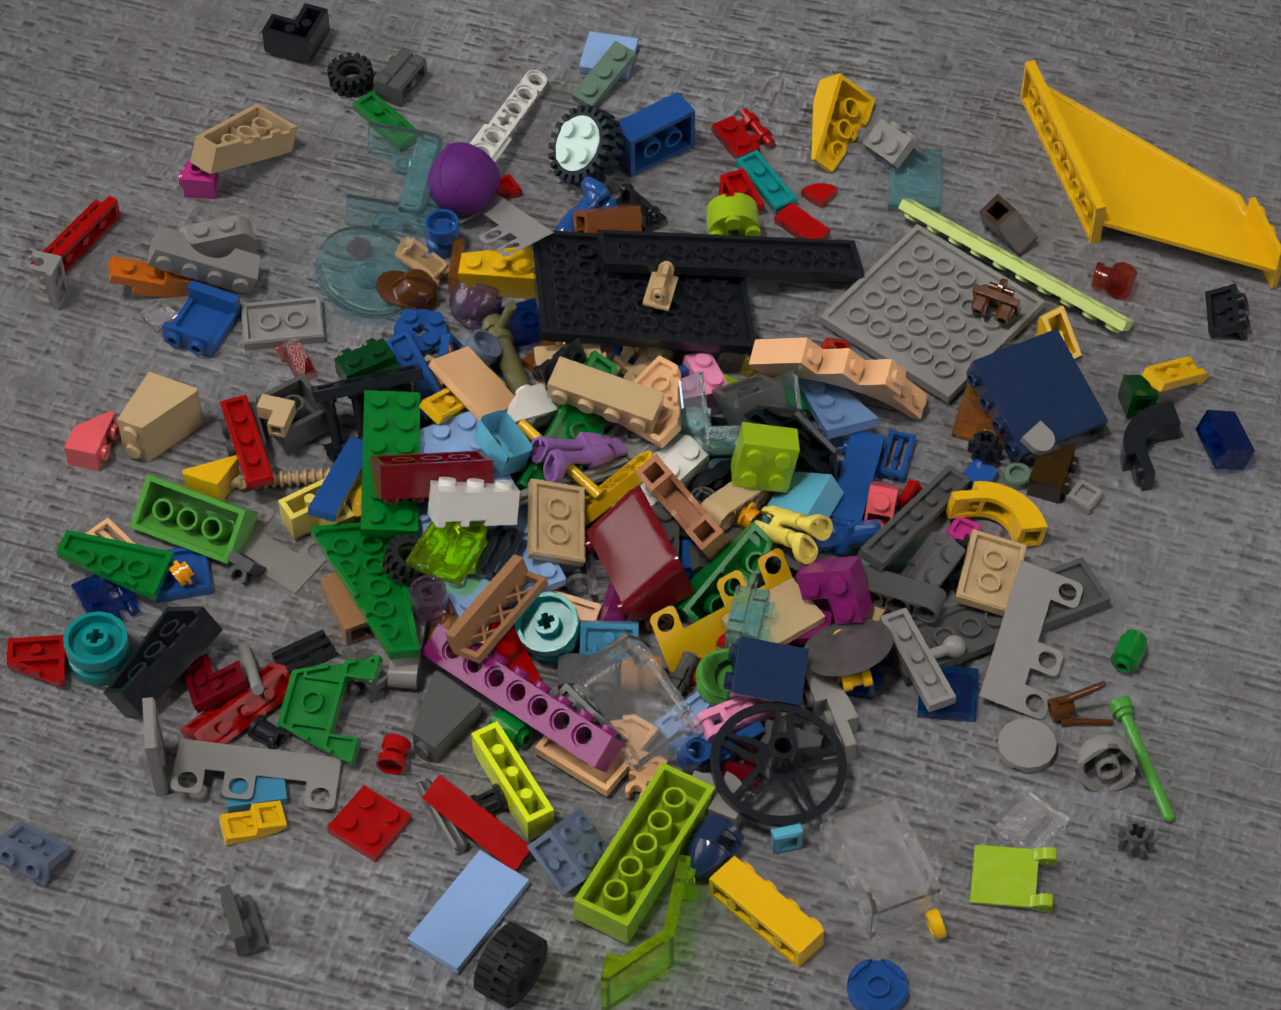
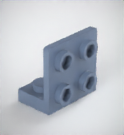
M578 808L529 844L527 848L563 896L589 877L609 845L593 826L590 818L585 815L581 808Z

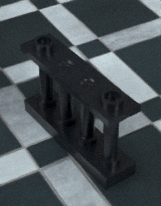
M417 363L312 386L313 399L316 403L324 405L332 443L323 444L326 455L338 458L343 449L342 445L348 441V439L342 440L335 407L338 398L348 396V399H351L359 436L355 438L363 439L364 405L362 397L364 396V390L390 391L392 386L402 385V387H405L406 392H417L416 385L418 381L424 379L421 366ZM420 410V429L431 426V423L423 422Z

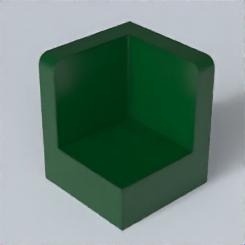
M1142 375L1123 376L1118 399L1126 417H1134L1143 409L1156 404L1159 395Z

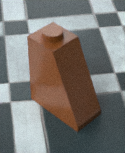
M618 205L573 211L574 232L597 233V229L642 231L643 217L640 206Z

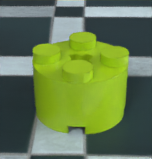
M734 193L735 196L726 197V194L715 197L707 205L706 222L708 234L761 236L757 205L750 196L743 193Z

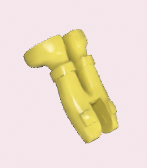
M774 505L764 506L761 510V513L771 520L770 524L758 520L754 521L774 541V544H781L792 548L796 560L803 564H811L818 555L817 545L811 537L824 541L830 537L833 530L832 521L827 516L822 514L806 516L803 513H797ZM791 527L802 532L805 531L807 534L795 532L793 530L786 528Z

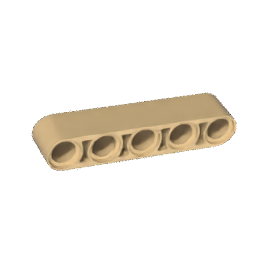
M731 481L706 498L701 506L718 526L725 531L737 523L738 515L744 507H748L750 503L755 502L757 504L756 509L771 500L775 492L734 487Z

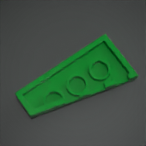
M66 530L56 550L59 559L153 601H156L170 571L169 568L175 560L174 552L71 530Z

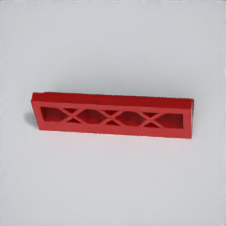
M108 196L103 202L95 199L42 252L61 256L66 272L121 218L118 200L111 196Z
M268 663L258 671L264 688L262 694H253L250 686L206 709L179 729L182 735L197 741L226 744L248 728L258 715H265L284 701L291 676L285 665Z

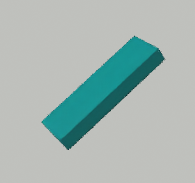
M758 150L735 159L737 169H745L760 197L775 215L791 202L798 205L797 197Z

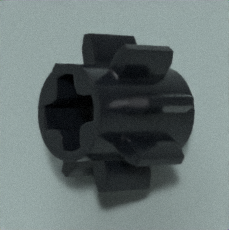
M981 431L973 435V440H969L967 452L972 453V460L979 459L982 461V464L990 465L993 462H997V456H1002L1003 444L998 443L999 437L994 433Z

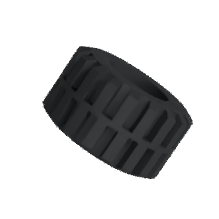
M509 922L504 925L489 941L478 961L473 981L474 989L505 1008L510 1009L516 1006L530 992L543 969L548 950L547 940L515 922Z

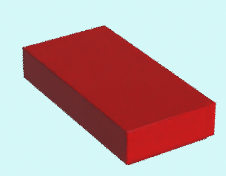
M793 202L774 216V222L796 238L826 239L830 236V229Z

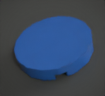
M867 959L857 964L850 972L846 991L849 1002L856 1010H901L907 1001L909 987L907 976L898 965L885 959H881V961Z

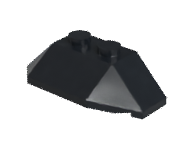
M758 405L746 411L744 416L751 423L797 429L800 451L795 467L800 472L832 474L837 482V449L827 438L826 433L822 429L817 428L808 419L803 410L795 405Z

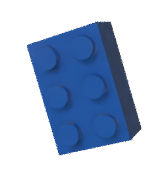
M677 92L664 97L648 107L642 108L636 113L621 118L618 128L622 129L623 135L618 138L624 139V145L617 147V149L623 152L622 156L616 155L615 160L619 161L618 164L630 177H633L694 147L695 110Z

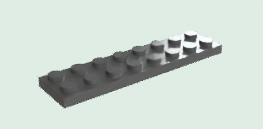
M1083 557L1049 569L1051 572L1079 582L1083 587V592L1079 605L1076 608H1070L1050 600L1041 632L1110 605L1111 598ZM1062 584L1059 587V595L1064 600L1070 601L1076 597V590L1070 584ZM960 603L942 610L937 621L934 623H925L918 620L914 622L929 649L942 645L944 640L950 635H958L964 639L966 649L962 656L951 658L946 655L935 659L941 670L993 651L1004 616ZM892 647L888 656L906 684L912 682Z

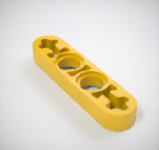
M651 451L638 454L598 487L604 493L598 500H595L590 494L585 497V527L620 500L628 491L642 482L635 471L654 456Z

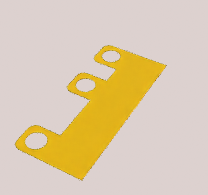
M774 549L761 556L758 560V566L766 585L749 593L743 574L740 571L735 570L727 574L717 582V588L725 607L683 629L678 613L673 606H668L651 616L650 623L670 672L675 671L685 651L692 652L699 658H703L708 653L716 651V641L726 632L729 633L721 624V617L786 580L793 578L781 549ZM772 556H776L781 560V569L776 574H769L765 569L767 559ZM730 578L738 579L741 585L739 593L735 596H728L724 591V585ZM663 614H670L674 618V626L668 632H662L657 625L659 617Z

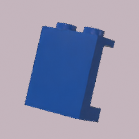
M192 280L187 286L189 298L173 322H164L162 325L164 342L173 347L189 350L196 355L213 358L241 315L240 298L238 295Z

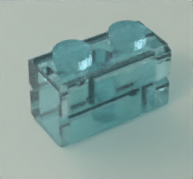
M741 585L736 586L725 631L726 648H730L731 643L735 644L740 636L768 641L770 627L766 626L767 619H773L775 602H770L769 590L752 589V587Z

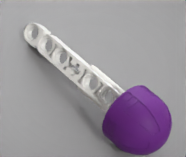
M538 70L528 71L489 124L482 126L470 144L455 142L447 145L433 162L427 178L429 195L440 209L450 210L456 215L468 216L480 211L487 205L500 186V172L495 162L511 142L510 136L543 93L547 83L545 74ZM529 80L538 81L541 85H534ZM518 94H525L530 99H523ZM508 108H514L518 110L519 114H514L510 112ZM504 120H506L508 124L502 126ZM486 137H493L497 139L498 142H490Z

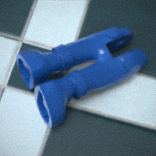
M585 177L581 182V188L586 196H583L579 203L566 213L555 228V231L574 232V210L618 206V203L613 197L607 196L610 191L602 183L592 177Z

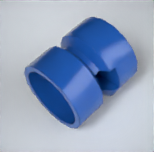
M447 209L434 210L425 218L428 252L430 254L434 252L442 259L451 258L460 250L459 219L454 212Z

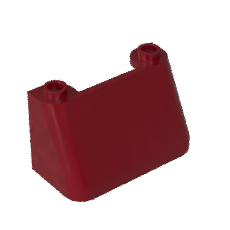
M641 486L628 491L586 531L588 537L585 538V544L590 554L597 553L620 598L615 603L622 617L628 615L631 622H639L695 594L684 568Z

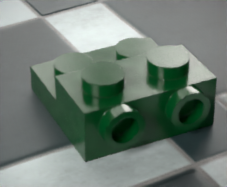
M374 338L368 339L362 344V347L355 350L344 349L334 358L336 373L341 380L399 367L396 363V355L384 338L379 340ZM402 385L392 386L390 391L401 392L405 390V387H402Z

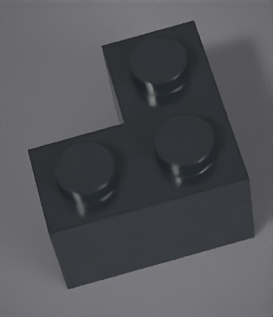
M305 3L296 19L271 14L262 29L265 52L311 64L330 32L328 9Z

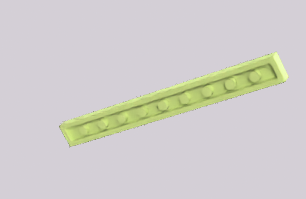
M902 199L898 209L906 212L904 215L906 218L914 222H919L920 220L926 223V228L933 233L940 234L942 232L948 235V241L961 247L963 244L971 248L970 253L982 259L985 256L993 260L992 265L1006 271L1008 268L1016 273L1014 277L1025 283L1031 281L1037 284V290L1049 296L1052 293L1060 297L1059 301L1062 304L1071 308L1077 306L1083 310L1082 314L1095 321L1098 318L1106 322L1105 327L1116 333L1130 331L1134 320L915 200Z

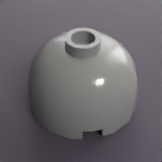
M1096 734L1082 744L1077 754L1079 777L1084 786L1092 791L1099 792L1097 787H1109L1108 792L1119 790L1128 785L1136 775L1135 769L1138 767L1136 755L1128 741L1117 734Z

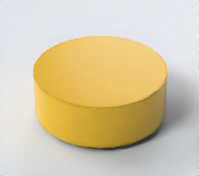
M934 908L926 911L925 919L933 939L937 941L947 937L938 909Z

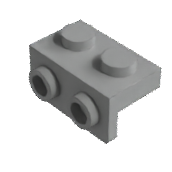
M883 119L879 120L863 141L866 147L897 168L900 167L913 149L920 154L924 151L918 145L920 140L909 131L903 134L904 129L894 121L889 124Z

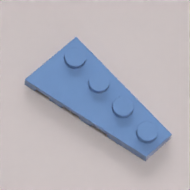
M791 377L796 388L802 392L818 426L826 433L828 439L879 427V418L844 387Z

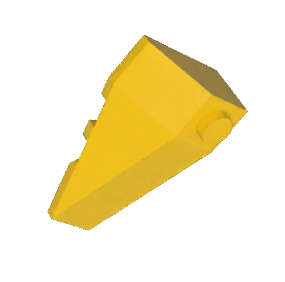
M841 73L819 80L813 100L811 161L828 173L834 171L846 154L849 144L858 137V131L868 123L875 102V98Z

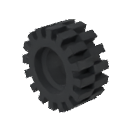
M349 52L346 57L341 54L339 55V60L334 58L332 63H329L327 74L330 88L332 87L334 93L338 92V95L341 97L345 93L346 98H350L351 94H354L356 98L359 97L358 93L361 92L362 95L367 94L366 89L369 91L372 89L374 79L371 61L367 60L365 55L360 58V53H355L352 56L351 52ZM347 73H358L355 77H342Z
M404 534L403 538L397 535L394 540L391 539L386 547L382 561L384 574H389L388 578L391 581L397 579L396 584L400 586L402 582L406 583V587L411 588L412 583H414L415 587H420L421 583L425 585L428 579L430 580L437 562L436 550L433 551L434 546L431 543L426 545V539L417 540L418 535L413 534L412 538H409V534ZM402 558L413 559L418 564L408 563L404 561Z

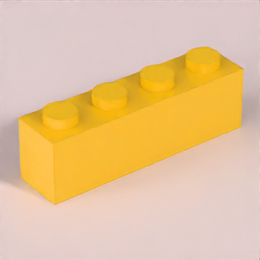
M733 856L709 878V894L797 968H800L823 946L825 930L821 923L814 917L809 918L803 913L794 900L786 899L780 894L771 881L763 880L756 874L754 868L749 863L742 862L736 856Z

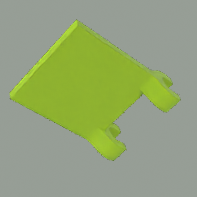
M975 845L970 904L1027 908L1044 913H1053V894H1036L1038 865L1056 867L1057 848L1029 849Z

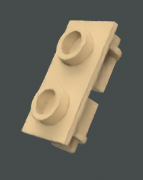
M407 236L404 240L402 239L394 256L411 269H421L427 272L437 282L438 286L442 274L446 275L450 269V266L447 265L448 262L434 252L427 257L425 254L428 248L414 237L409 238Z
M664 261L660 263L657 272L651 273L642 305L669 311L678 277L673 276L674 266L671 262Z

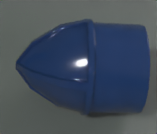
M707 815L695 834L690 837L687 850L688 870L692 878L706 879L711 877L736 854L743 843V834L728 820L716 815ZM723 831H729L736 840L729 839L721 834Z

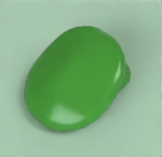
M729 648L712 651L705 655L699 662L695 673L698 693L706 702L715 706L731 700L727 698L728 690L723 688L726 672H731L732 661H728Z

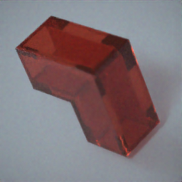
M290 339L274 347L281 362L288 363L295 377L302 373L305 375L314 370L300 339Z

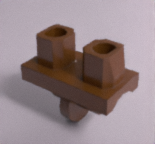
M1002 278L999 284L990 281L988 288L975 284L972 290L973 302L971 309L972 313L985 316L989 306L996 308L995 320L1008 325L1014 315L1019 316L1020 299L1013 297L1015 290L1007 287L1008 279Z

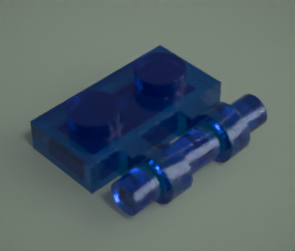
M95 574L71 584L72 591L85 614L101 611L111 613L122 620L120 613L122 609L127 610L130 616H136L140 612L137 606L138 600L134 593L106 579L101 581L99 576ZM109 592H116L118 597L112 599Z

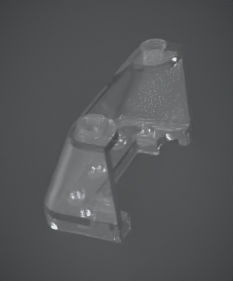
M624 633L570 675L575 682L573 688L582 699L587 697L589 700L594 701L603 716L628 739L624 744L623 751L625 754L622 756V759L632 771L634 769L639 772L643 771L682 747L690 738L699 736L705 731L702 723L653 653L636 636Z

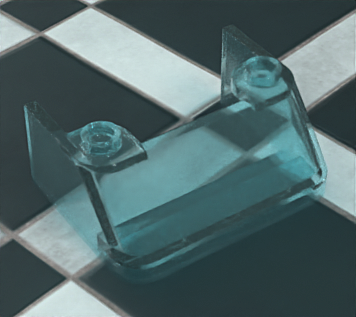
M369 121L368 153L392 157V170L397 174L406 175L407 177L399 203L347 194L346 225L392 232L423 214L427 208L431 191L428 174L433 162L443 150L442 138L432 132Z
M791 370L773 378V380L783 384L787 405H795L802 410L797 370ZM698 371L679 380L683 423L687 431L707 454L712 456L733 455L741 426H711V419L707 412L703 371Z

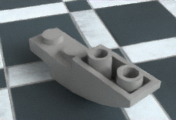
M806 667L804 691L802 694L806 708L810 707L812 713L822 716L823 720L833 729L844 748L846 761L855 760L857 743L853 734L857 733L858 715L853 704L832 676L814 673Z

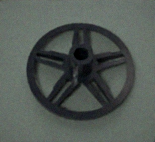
M768 702L752 705L738 711L720 727L710 752V772L718 793L738 814L762 825L785 827L798 823L801 825L809 823L825 814L835 804L844 787L847 761L840 739L833 729L819 716L796 705ZM776 711L768 744L745 735L739 736L729 732L737 723L749 716L762 712ZM781 712L787 713L785 732H778ZM793 714L817 726L828 738L833 748H821L820 746L798 748V742L793 736ZM724 739L727 740V741H729V742H731V743H733V744H736V745H738V746H734V745H732V744H730V743L724 741ZM721 747L758 765L742 781V785L734 793L726 785L720 770L719 755ZM745 749H748V750H750V751L756 752L757 754L755 755V754H753V753H751V752H749V751H747V750H745ZM836 756V758L832 759H818L813 761L802 762V759H815ZM837 764L838 771L834 787L829 795L816 806L810 796L811 792L799 771ZM759 777L763 778L765 781L741 802L739 798ZM778 781L800 814L789 816L770 815L759 812L746 804L771 783ZM788 783H794L802 800L809 809L808 811H806L804 807L801 805L797 795L794 793V791Z

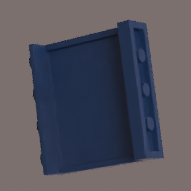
M1058 329L972 361L966 372L969 385L976 390L982 409L988 412L994 431L1001 436L1007 455L1013 458L1015 463H1021L1024 457L1034 454L1020 440L1039 421H1042L1053 432L1055 436L1054 445L1090 432L1091 435L1100 433L1108 422L1105 413Z

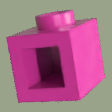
M187 160L184 171L181 170L179 174V185L183 186L185 197L216 198L220 183L219 172L213 174L204 172L196 165L190 163V160Z

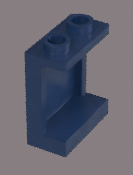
M740 636L735 644L731 643L729 648L728 661H732L731 672H726L723 688L728 690L727 698L733 699L735 696L764 702L792 704L800 707L809 649Z

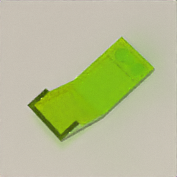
M679 854L663 929L623 956L606 954L601 976V1010L612 1009L674 967L687 902L693 903L696 885L694 882L696 869L691 868V856Z

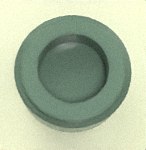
M1023 463L1009 464L1004 470V484L1014 490L1027 488L1031 470Z

